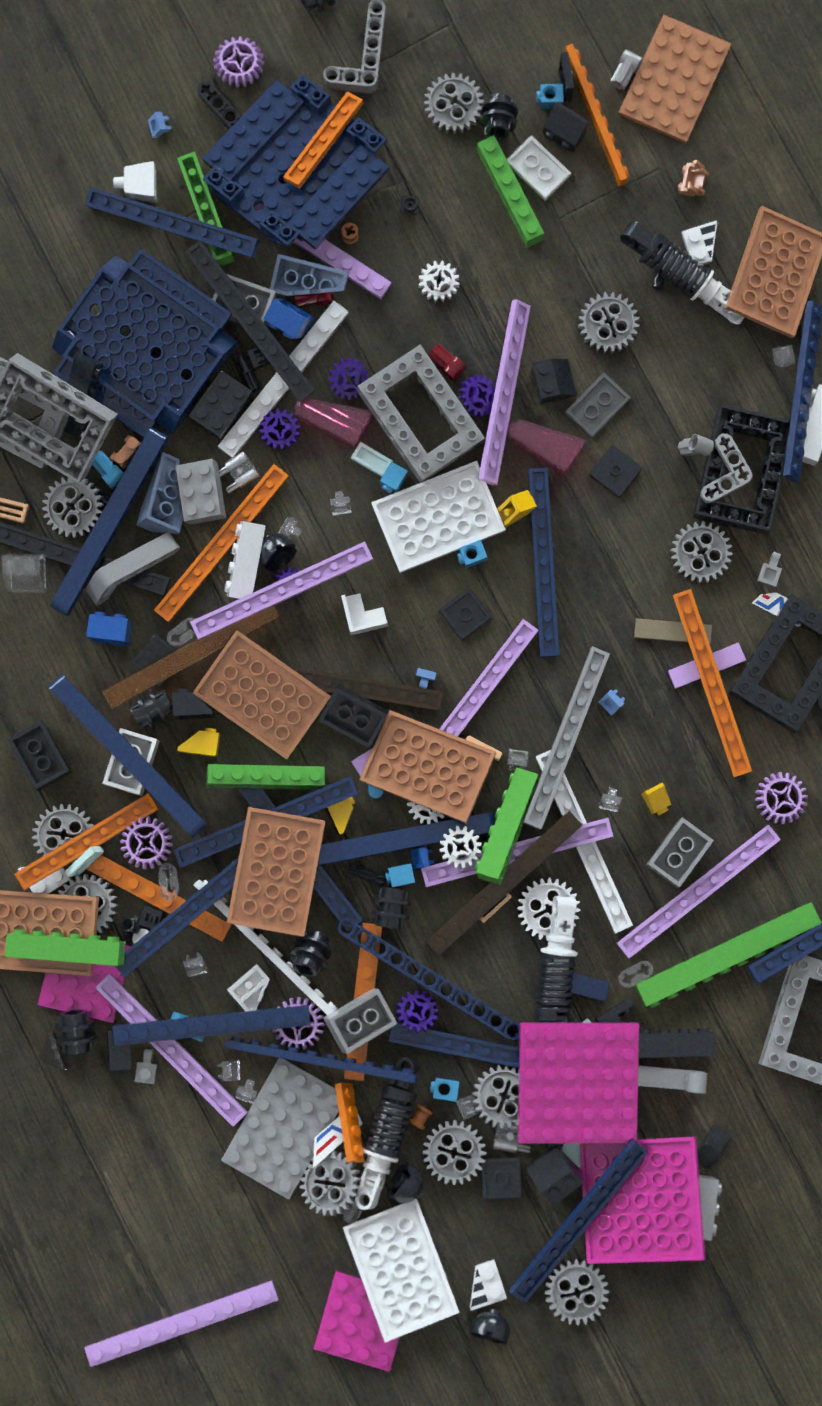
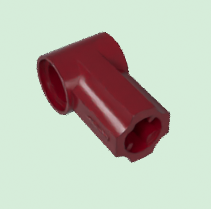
M331 292L295 295L297 307L313 304L323 306L333 302Z
M440 343L428 354L452 381L467 368L460 358L453 356Z

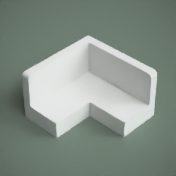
M360 593L347 597L345 595L341 596L351 635L388 627L383 607L364 611Z

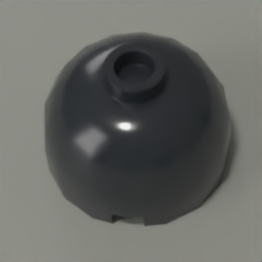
M280 533L267 535L263 538L259 559L268 571L278 570L281 563L285 561V565H287L294 558L297 552L296 545L286 535Z
M406 1162V1165L401 1164L390 1180L393 1182L392 1187L387 1188V1196L399 1203H410L416 1198L421 1197L424 1192L423 1175L414 1165Z
M490 1309L489 1312H482L474 1318L470 1334L483 1340L484 1338L492 1340L491 1342L507 1344L510 1336V1326L507 1320L500 1316V1311Z

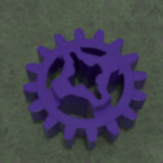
M347 358L346 362L340 359V365L334 363L335 370H329L332 373V376L328 377V380L332 381L329 387L335 388L333 393L336 395L339 393V397L342 399L345 396L346 399L350 400L351 395L354 398H358L357 387L369 379L365 376L368 370L363 369L365 365L359 364V361L356 359L353 362L350 358ZM345 374L350 376V379L353 382V384L348 382Z
M479 375L469 377L467 381L461 383L464 388L458 390L462 393V396H459L458 399L463 401L461 404L466 407L465 410L467 412L471 411V416L477 415L481 417L488 415L492 409L496 386H491L492 380L486 381V376L479 377Z
M277 409L276 414L269 411L270 417H263L266 422H260V426L264 428L259 430L260 434L264 435L262 441L268 440L266 445L268 447L273 445L274 450L280 446L281 450L284 451V446L286 445L290 449V443L296 444L297 440L295 437H300V433L297 431L301 427L296 425L299 422L298 418L293 419V413L287 415L286 409H284L283 413H280L279 409ZM282 418L288 420L290 423H285L282 420ZM279 423L281 424V427H282L281 437H280V434L278 433ZM288 434H291V436H290L288 439L285 440V438L287 437V435H288ZM270 436L276 437L278 441L273 440Z
M415 990L414 995L408 992L407 998L402 996V1003H397V1008L400 1009L396 1010V1015L400 1016L397 1022H403V1029L409 1027V1033L413 1029L416 1030V1034H419L420 1029L427 1032V1026L432 1028L433 1022L437 1020L435 1015L438 1014V1009H434L437 1003H431L432 996L430 995L426 998L424 991L421 995H418L417 990ZM409 1004V1010L404 1013L405 1006ZM414 1009H416L417 1012L421 1011L420 1015H418L417 1013H413ZM430 1011L429 1018L425 1020L424 1015Z

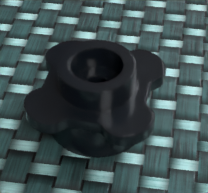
M405 195L401 198L403 204L400 210L403 214L412 213L416 215L419 212L417 207L420 199L417 196Z
M133 915L132 918L126 917L122 920L121 929L124 936L128 937L130 934H138L140 932L138 916Z

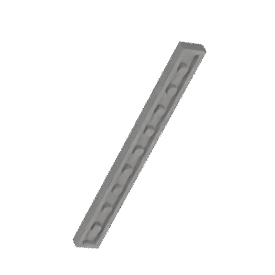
M593 646L590 648L522 822L538 830H541L610 655L605 651Z

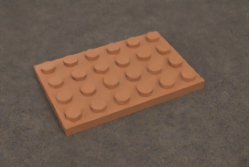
M663 15L618 115L686 144L730 49L731 43Z
M761 206L758 210L725 309L785 336L795 337L822 257V233Z
M238 630L235 631L193 692L197 697L285 759L289 758L331 698L329 694Z
M389 710L359 780L467 824L497 753Z
M248 807L227 923L304 937L325 826L324 820Z
M0 890V969L93 976L94 964L5 957L7 933H14V929L26 930V934H32L33 931H44V935L50 936L51 932L63 933V937H70V934H82V938L96 935L99 897Z

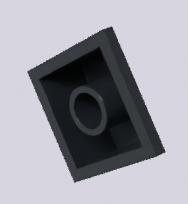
M556 101L543 126L542 133L548 140L556 141L560 144L561 148L574 153L586 135L588 120Z
M550 358L532 363L531 370L540 404L577 396L568 359Z
M177 689V692L172 693L173 716L177 720L215 718V713L188 689Z
M557 1145L526 1167L539 1192L553 1206L584 1183L582 1170Z

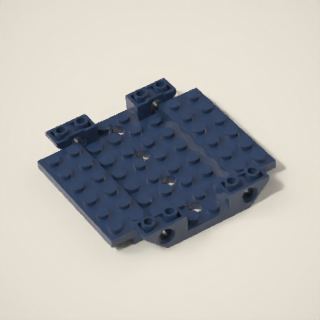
M301 74L290 86L291 91L276 80L208 151L202 159L212 169L203 178V181L222 203L274 244L288 247L297 238L301 242L305 241L316 250L389 171V166L373 155L383 146L387 139L359 117L355 121L352 119L300 189L290 183H279V180L283 178L336 107L331 103L328 93ZM257 204L264 205V208L260 211L254 209Z
M142 249L138 250L130 263H126L118 256H115L100 268L57 330L52 349L64 358L53 373L65 382H68L74 357L86 355L102 362V375L98 380L96 386L98 390L93 399L117 413V419L144 438L149 429L153 428L156 423L173 435L194 406L192 401L211 374L218 372L238 343V341L222 331L233 314ZM94 305L100 306V312L97 315L91 313V308ZM128 326L131 329L130 335L122 336V329ZM155 348L161 349V356L159 358L152 357V351ZM185 370H191L192 377L189 380H184L182 377Z

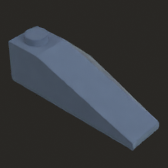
M278 254L270 290L286 296L345 291L349 272Z
M164 452L161 453L139 512L137 526L155 533H180L183 511L181 509L176 466L180 465L178 458Z

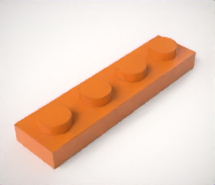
M348 1083L335 1084L347 1163L365 1162L353 1085Z

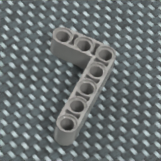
M372 0L369 3L362 68L354 69L335 66L326 68L323 74L324 84L328 89L360 93H373L377 89L385 24V4L383 1ZM380 9L381 12L374 13L373 10ZM376 26L379 30L373 31L371 28ZM371 44L377 45V47L373 49L368 46ZM368 62H374L375 65H374V66H368L367 63H368ZM329 76L337 77L335 80L328 79ZM350 77L355 79L353 82L346 81ZM368 79L374 81L371 84L365 83V81Z
M167 532L97 570L85 591L96 606L100 605L111 596L118 584L174 555L179 551L180 547L173 536Z
M638 1065V1086L706 1093L707 1073L703 1071Z

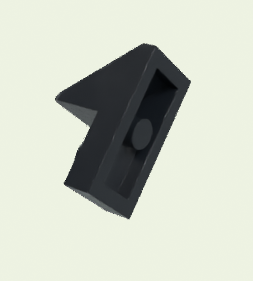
M627 998L595 1019L601 1023H622L618 1014L622 1016L632 1010L630 1007L634 1004L630 998Z
M713 1124L697 1149L698 1161L710 1169L722 1155L721 1151L731 1135Z

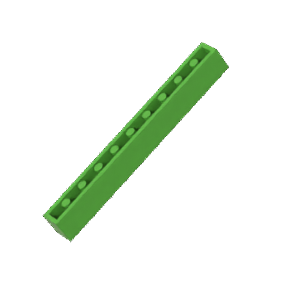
M812 902L807 903L635 984V988L644 1006L653 1008L661 1004L660 1000L665 997L670 1000L678 996L677 992L685 989L686 992L695 988V983L701 980L703 983L714 979L712 975L718 972L720 975L731 971L730 967L735 964L738 967L748 963V958L755 956L756 959L765 955V950L771 947L773 950L782 947V942L788 939L790 941L794 940L801 933L821 924V921Z

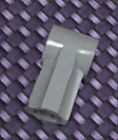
M625 50L610 83L614 87L624 90L632 74L637 71L642 57Z
M694 434L691 438L684 439L678 444L680 454L683 456L698 454L708 456L714 447L712 440L698 434Z

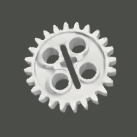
M541 878L540 885L534 881V888L527 886L526 888L529 892H522L521 894L525 898L518 900L523 904L517 907L518 910L522 911V914H519L518 917H524L520 924L528 925L525 931L533 930L531 936L538 933L539 940L542 939L543 935L546 936L547 940V935H550L552 914L550 915L547 912L537 918H533V915L544 910L546 904L552 906V901H549L547 897L548 892L555 891L559 897L574 898L577 895L570 894L572 887L565 889L566 882L562 883L561 886L558 885L559 879L552 883L551 878H548L547 883H545ZM532 900L540 902L541 907L538 911L531 909L530 903ZM542 917H547L550 920V925L547 928L540 926L539 921Z

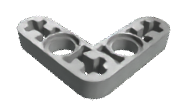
M728 434L719 435L715 441V447L730 473L703 487L700 496L705 503L717 501L748 484L752 478L749 466L733 438ZM721 439H723L724 441L728 440L727 447L729 450L733 448V450L729 451L726 455L724 454V452H726L727 449L724 445H720ZM730 455H736L739 459V462L737 464H731L728 460V457ZM741 464L743 465V467H741L740 470L743 474H747L746 480H744L743 478L739 479L740 472L738 469L734 471V469L738 468ZM723 480L730 481L731 488L729 490L721 487ZM714 485H717L718 491L712 495V498L710 496L706 497L707 490L711 492L716 489Z

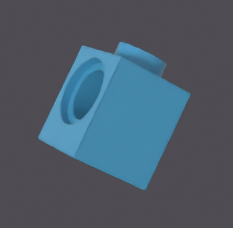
M563 84L540 85V91H536V102L540 103V109H553L556 101L563 105ZM551 94L554 98L547 99L545 95Z
M391 461L380 480L381 488L390 494L398 492L408 475V471Z
M481 540L460 547L459 554H457L460 564H464L465 568L487 561L488 558ZM474 551L477 556L474 559H469L466 553Z
M411 863L388 868L389 873H385L388 885L392 884V888L415 883Z
M436 1077L435 1082L431 1081L430 1093H433V1098L456 1102L459 1081ZM441 1084H447L450 1087V1091L445 1095L438 1091Z

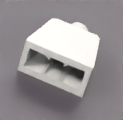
M154 162L124 167V177L113 178L114 189L124 188L126 198L156 202V166Z

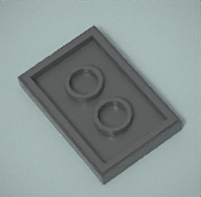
M603 373L565 411V414L593 439L631 400V397L607 374Z

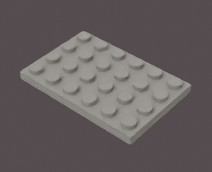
M279 1058L221 1161L289 1200L304 1174L302 1170H306V1163H310L311 1158L314 1156L315 1137L333 1122L339 1111L335 1088L284 1058Z

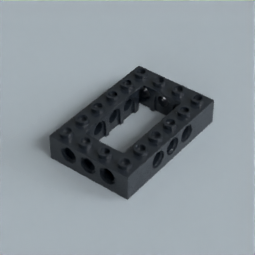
M719 405L710 439L714 442V447L711 454L706 457L693 518L764 535L770 532L784 472L790 420L727 405ZM734 432L768 440L753 509H749L748 506L732 505L727 501L725 503L719 501L705 503L701 499L700 493L703 487L721 478L725 472L723 470L725 463L715 447V441L721 434H728L733 437ZM721 439L720 445H724L728 451V440L724 441ZM714 485L716 486L715 490L711 492L707 490L705 496L712 498V495L718 491L717 485Z
M791 594L779 610L729 691V694L794 734L799 730L822 692V655L817 663L812 666L810 675L801 684L802 688L791 700L790 704L758 685L796 623L801 625L802 629L806 628L817 635L818 639L822 638V612Z

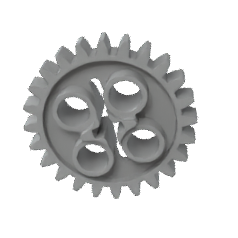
M452 73L451 78L445 74L444 80L438 77V83L432 81L433 88L428 87L427 92L429 94L424 96V99L427 100L424 101V107H427L425 114H429L428 121L433 120L432 126L439 124V131L443 127L446 128V133L450 129L453 130V134L456 133V129L463 133V127L470 130V123L476 125L475 119L480 120L481 118L479 113H481V106L484 100H481L483 93H478L480 86L474 87L475 81L469 83V76L462 79L461 73L458 78H455V74ZM453 89L455 92L449 94L446 92V90ZM467 97L470 98L471 101L464 102L462 101V99ZM442 104L446 106V108L438 109L437 106ZM455 113H460L462 117L455 118L453 115Z
M604 292L603 298L597 294L596 301L590 298V304H584L586 310L581 309L580 314L583 316H580L578 321L583 323L579 324L578 328L584 329L581 331L580 336L586 335L584 342L591 341L590 348L596 345L597 352L600 348H603V353H606L607 349H610V352L613 353L614 348H617L620 352L622 349L621 345L627 348L628 342H633L632 336H637L638 333L635 329H639V324H636L639 321V317H634L637 314V310H631L634 304L627 305L628 298L622 301L621 294L615 298L614 292H612L610 297ZM601 308H604V309H605L606 315H605L604 312L601 310ZM616 308L619 313L612 314L609 309ZM597 314L601 317V320L595 321L592 319V316ZM606 316H607L608 322H612L611 328H610L609 323H606V324H605V322H606ZM621 324L625 326L626 330L619 331L616 326ZM604 331L608 334V337L602 338L599 333Z
M62 477V483L54 481L56 487L49 486L52 492L45 493L49 497L48 500H42V502L47 504V507H43L42 510L48 512L43 517L50 518L47 525L54 524L52 530L56 531L59 529L58 534L63 535L65 532L66 537H70L72 533L73 537L77 538L78 532L81 536H85V530L91 533L90 527L95 526V521L99 519L98 514L103 512L99 510V507L104 506L103 503H99L103 496L96 495L99 489H92L94 483L87 485L88 479L85 478L79 483L69 477L68 481ZM74 488L76 494L73 498H70L69 491ZM85 501H88L90 507L88 510L84 511L83 503ZM59 503H62L64 507L61 513L57 511ZM72 503L75 504V505H74V507L76 508L75 510H71V509H72V506H71ZM76 515L78 521L75 525H72L71 518Z
M702 521L700 526H698L697 522H694L693 528L687 524V531L681 528V535H675L678 541H672L671 543L676 547L670 550L671 553L675 554L670 558L671 560H676L673 567H680L677 573L684 572V579L688 575L691 576L690 582L697 578L698 584H700L704 578L705 582L708 583L709 577L715 581L717 579L716 574L722 576L721 569L726 571L728 567L725 564L731 563V560L727 558L733 555L732 552L728 551L732 545H726L729 538L722 537L725 531L718 533L719 526L712 529V523L705 527L704 521ZM701 536H707L710 539V543H702ZM690 544L693 547V551L686 552L684 545ZM699 549H700L701 551H703V550L705 551L704 555H702V554H699V555H698V554H697V552L699 551ZM712 552L716 553L719 560H711L709 554ZM693 561H699L702 568L695 569L692 565Z
M61 804L60 810L53 806V812L46 809V816L39 815L42 821H35V824L39 827L32 829L33 832L37 833V835L32 836V839L38 840L33 846L40 847L37 854L44 853L43 856L73 839L65 837L64 840H61V836L48 835L47 831L62 834L63 831H66L68 836H78L94 826L93 824H87L90 821V817L83 818L85 812L83 811L79 814L78 807L72 811L70 804L67 809H64ZM53 820H60L62 825L58 829H53L51 822ZM74 823L81 826V829L76 833L70 831V826ZM49 839H56L58 841L55 848L47 846Z
M84 874L83 880L81 876H76V881L69 879L70 885L63 884L66 890L58 891L61 895L80 896L79 891L84 887L87 897H101L103 899V905L98 907L101 915L97 917L96 935L97 931L104 933L103 927L110 928L107 922L115 921L111 915L117 914L113 910V907L118 906V904L113 903L117 896H111L114 889H107L109 883L102 884L103 878H99L96 881L95 875H92L90 880L87 874Z
M498 1065L496 1071L491 1067L489 1069L490 1074L485 1071L483 1072L484 1079L478 1077L477 1081L480 1085H474V1088L478 1090V1092L472 1093V1096L477 1097L472 1102V1104H478L475 1112H482L479 1118L485 1116V1124L492 1121V1128L499 1124V1128L502 1130L504 1124H506L507 1128L510 1129L511 1123L518 1127L519 1096H515L511 1092V1088H519V1073H515L516 1067H513L511 1071L508 1070V1065L504 1067V1070H501L500 1065ZM500 1080L503 1088L496 1089L493 1086V1081ZM507 1081H510L511 1084L506 1094L508 1099L504 1101L501 1112L498 1114L497 1109L502 1099L499 1095L503 1094ZM493 1098L496 1101V1106L493 1108L489 1107L486 1100ZM505 1106H513L515 1113L512 1115L507 1114Z
M456 1120L453 1121L452 1126L449 1121H446V1127L439 1124V1131L434 1128L432 1129L434 1136L427 1135L430 1142L424 1143L428 1147V1150L423 1151L424 1154H428L424 1161L430 1162L426 1167L427 1169H434L431 1174L432 1176L436 1173L439 1174L438 1181L444 1177L445 1184L452 1180L453 1185H456L458 1179L461 1184H464V1178L471 1181L470 1174L478 1175L475 1169H483L479 1163L486 1162L485 1159L481 1158V1155L487 1154L486 1151L481 1150L486 1144H480L479 1141L483 1136L476 1137L477 1129L473 1132L470 1131L471 1124L465 1128L464 1121L461 1122L460 1126L457 1125ZM445 1135L452 1136V1145L448 1146L443 1143ZM464 1140L471 1142L472 1148L470 1151L463 1150L462 1142ZM438 1146L453 1150L456 1147L457 1152L471 1155L472 1158L469 1159L461 1155H456L454 1158L452 1153L439 1150ZM439 1154L447 1156V1164L442 1165L438 1162ZM462 1159L466 1162L467 1167L465 1170L457 1168L456 1163L458 1160Z
M332 1151L314 1168L313 1164L306 1163L309 1169L308 1171L302 1170L306 1176L300 1178L301 1181L305 1182L304 1185L300 1186L301 1189H305L301 1196L308 1197L305 1204H311L310 1209H316V1213H323V1216H329V1214L336 1216L337 1213L343 1214V1208L350 1210L349 1203L355 1204L353 1197H359L356 1189H361L357 1182L361 1181L362 1178L356 1177L360 1170H354L357 1164L347 1163L345 1154H338L337 1151ZM325 1168V1175L322 1177L321 1171ZM342 1170L343 1177L340 1179L339 1172ZM318 1179L324 1181L345 1183L346 1186L338 1187L317 1184L315 1181ZM322 1188V1195L319 1197L318 1191ZM339 1190L340 1197L337 1199L336 1192Z
M575 1258L574 1264L567 1260V1266L559 1263L561 1269L554 1268L555 1276L549 1274L548 1277L552 1281L545 1283L546 1286L550 1287V1289L545 1290V1294L550 1295V1297L546 1298V1302H552L549 1309L556 1308L554 1315L558 1316L561 1314V1321L567 1317L568 1324L575 1320L576 1324L579 1325L582 1319L587 1324L588 1317L594 1321L593 1314L595 1313L600 1316L601 1314L598 1309H605L602 1301H608L604 1294H608L609 1290L603 1288L608 1285V1282L601 1281L605 1277L604 1274L597 1275L600 1269L597 1267L593 1270V1263L586 1266L584 1259L581 1264L578 1263L577 1258ZM583 1274L589 1276L586 1284L578 1282L579 1277ZM562 1280L570 1282V1286L565 1290L559 1287ZM589 1286H594L591 1290H583ZM575 1287H578L579 1290H583L579 1292V1296H576L574 1293H572L574 1292ZM572 1293V1294L567 1295V1296H565V1297H563V1298H560V1295H561V1294ZM587 1294L594 1295L592 1303L584 1302V1297ZM569 1299L575 1301V1306L572 1309L565 1307V1302Z

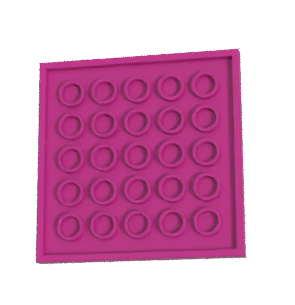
M520 1023L518 1143H629L632 1138L637 1141L639 1024Z
M696 1137L637 1140L649 1152L586 1228L587 1264L705 1260ZM579 1143L580 1163L584 1182L582 1184L583 1198L628 1143Z

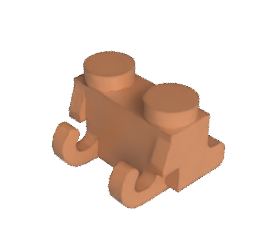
M693 160L692 163H687L682 168L684 178L683 182L678 186V191L685 196H703L705 193L703 189L704 180L708 178L709 172L704 169L702 163L698 160Z
M130 435L124 439L126 444L118 453L113 452L109 457L123 469L129 466V462L133 459L141 445L136 438Z

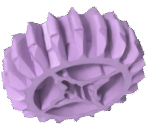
M241 36L237 41L232 37V42L230 43L225 39V46L220 44V51L215 52L217 57L214 58V67L218 71V77H222L224 83L228 81L230 86L236 83L237 88L240 86V83H243L244 87L247 86L246 82L248 81L253 84V78L258 79V73L263 72L261 67L264 66V61L262 60L264 57L260 53V47H256L254 41L250 43L248 38L242 41ZM233 52V55L230 58H227V56ZM237 56L241 62V68L239 67V63H237ZM251 66L249 70L244 72L246 67Z
M778 772L777 778L774 774H770V779L767 777L763 779L766 785L763 783L758 785L763 790H756L755 792L761 795V797L755 798V801H761V804L756 806L757 809L762 807L764 809L760 814L765 815L768 813L766 817L768 821L773 816V823L775 824L779 818L781 824H785L786 819L789 823L793 822L792 816L798 819L799 815L797 812L804 813L800 806H807V803L803 802L802 799H807L808 795H802L801 793L806 791V788H799L802 781L795 783L796 776L789 780V773H786L784 778L782 772ZM774 783L786 784L781 791L770 788ZM791 788L795 792L796 803L789 796ZM767 793L773 799L772 808L767 803ZM784 793L785 801L779 803L777 796ZM782 805L792 808L787 814L776 812Z
M147 817L146 823H144V820L139 818V825L133 821L134 828L126 827L130 831L129 834L122 833L127 839L120 840V843L126 844L125 847L121 848V851H128L124 854V858L131 856L130 864L136 860L135 867L139 868L141 863H143V869H147V863H149L150 868L153 869L155 867L154 862L158 866L162 865L159 860L160 858L165 861L167 860V857L164 856L165 852L171 854V851L166 848L167 846H173V843H167V840L172 839V836L165 835L170 830L168 828L162 830L165 825L163 822L157 826L158 819L155 818L151 823V818ZM146 827L154 828L153 832L146 836L137 832ZM158 834H160L162 839L160 850L154 843ZM133 836L139 842V846L136 849L137 851L135 853L133 852L131 845ZM140 837L146 840L150 838L149 843L151 844L150 846L154 848V850L150 847L148 848L147 846L143 848L144 843L143 840L140 839ZM148 850L156 854V856L150 859L139 858L141 854Z
M301 997L297 998V1003H294V999L290 998L291 1005L289 1006L286 1001L282 1003L284 1007L307 1005L309 999L306 998L304 1004L301 1003ZM314 1002L309 1006V1012L313 1016L314 1021H310V1025L300 1026L301 1029L298 1030V1034L297 1027H291L294 1030L295 1039L288 1037L283 1028L272 1030L273 1032H280L276 1036L277 1040L281 1037L284 1038L281 1045L288 1041V1047L296 1044L295 1048H299V1044H302L305 1050L307 1049L306 1042L313 1046L314 1043L311 1039L314 1038L316 1041L320 1039L315 1034H323V1031L318 1029V1026H324L325 1023H319L318 1019H322L324 1016H317L316 1013L321 1009L317 1008L314 1011L312 1009L315 1006ZM314 1027L311 1035L301 1040L302 1029Z

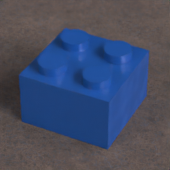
M279 298L273 299L263 319L267 321L269 327L275 330L279 328L284 331V336L290 339H297L305 336L315 317L287 300Z
M95 612V615L89 614L86 637L94 643L129 647L133 624L125 615L114 614V617L107 616V613Z

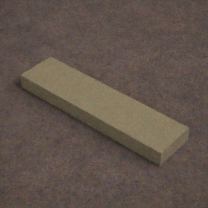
M635 619L634 638L689 643L682 622ZM703 624L709 644H711L712 625Z

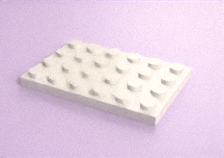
M477 461L371 502L399 573L455 552L462 546L505 532L506 529L487 484L478 480L480 467Z
M417 1198L410 1203L398 1205L343 1227L385 1342L459 1313Z

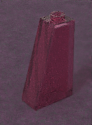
M306 398L301 403L298 401L293 409L295 418H298V420L354 449L373 417V413L370 410Z
M518 419L516 423L512 422L507 429L509 433L507 439L563 476L586 443V440L521 419Z

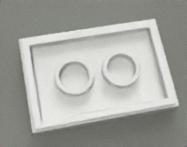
M532 135L507 159L511 169L545 201L571 176V172Z

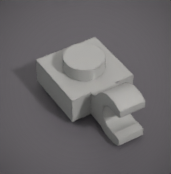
M773 552L769 564L763 563L757 582L772 587L777 586L782 568L777 567L781 554Z
M153 1049L144 1050L143 1062H137L135 1082L155 1084L158 1064L152 1063Z

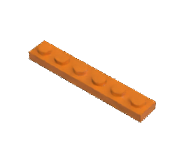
M346 92L283 176L284 181L299 189L302 187L363 105L361 98Z

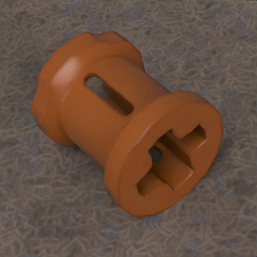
M346 223L341 230L344 243L352 245L358 241V227L354 223Z
M418 1104L416 1106L418 1109L413 1118L409 1119V1122L424 1130V1124L433 1112Z

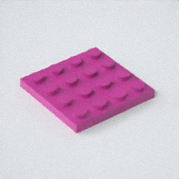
M125 945V951L131 946ZM94 964L93 976L45 973L38 1005L61 1011L82 1009L86 1010V1012L88 1011L90 1018L114 1023L117 1009L95 987L109 973L122 986L124 985L125 978L115 966Z
M336 1270L314 1350L390 1372L399 1337L387 1342L384 1341L362 1278Z

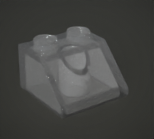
M45 554L2 555V576L7 592L46 593Z

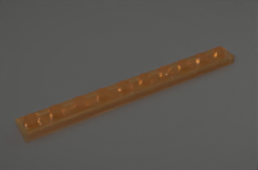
M272 606L200 640L196 639L107 688L102 693L112 709L223 648L236 630L246 635L280 615L275 606Z

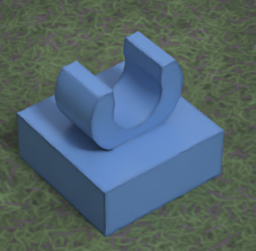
M155 112L148 120L153 138L160 137L172 128L165 125L169 117L163 116L162 112Z
M418 668L416 677L421 678L419 687L427 689L429 680L435 682L436 672Z
M617 689L614 691L610 690L599 701L611 716L624 704L623 701L625 700L624 697L620 699L616 695Z

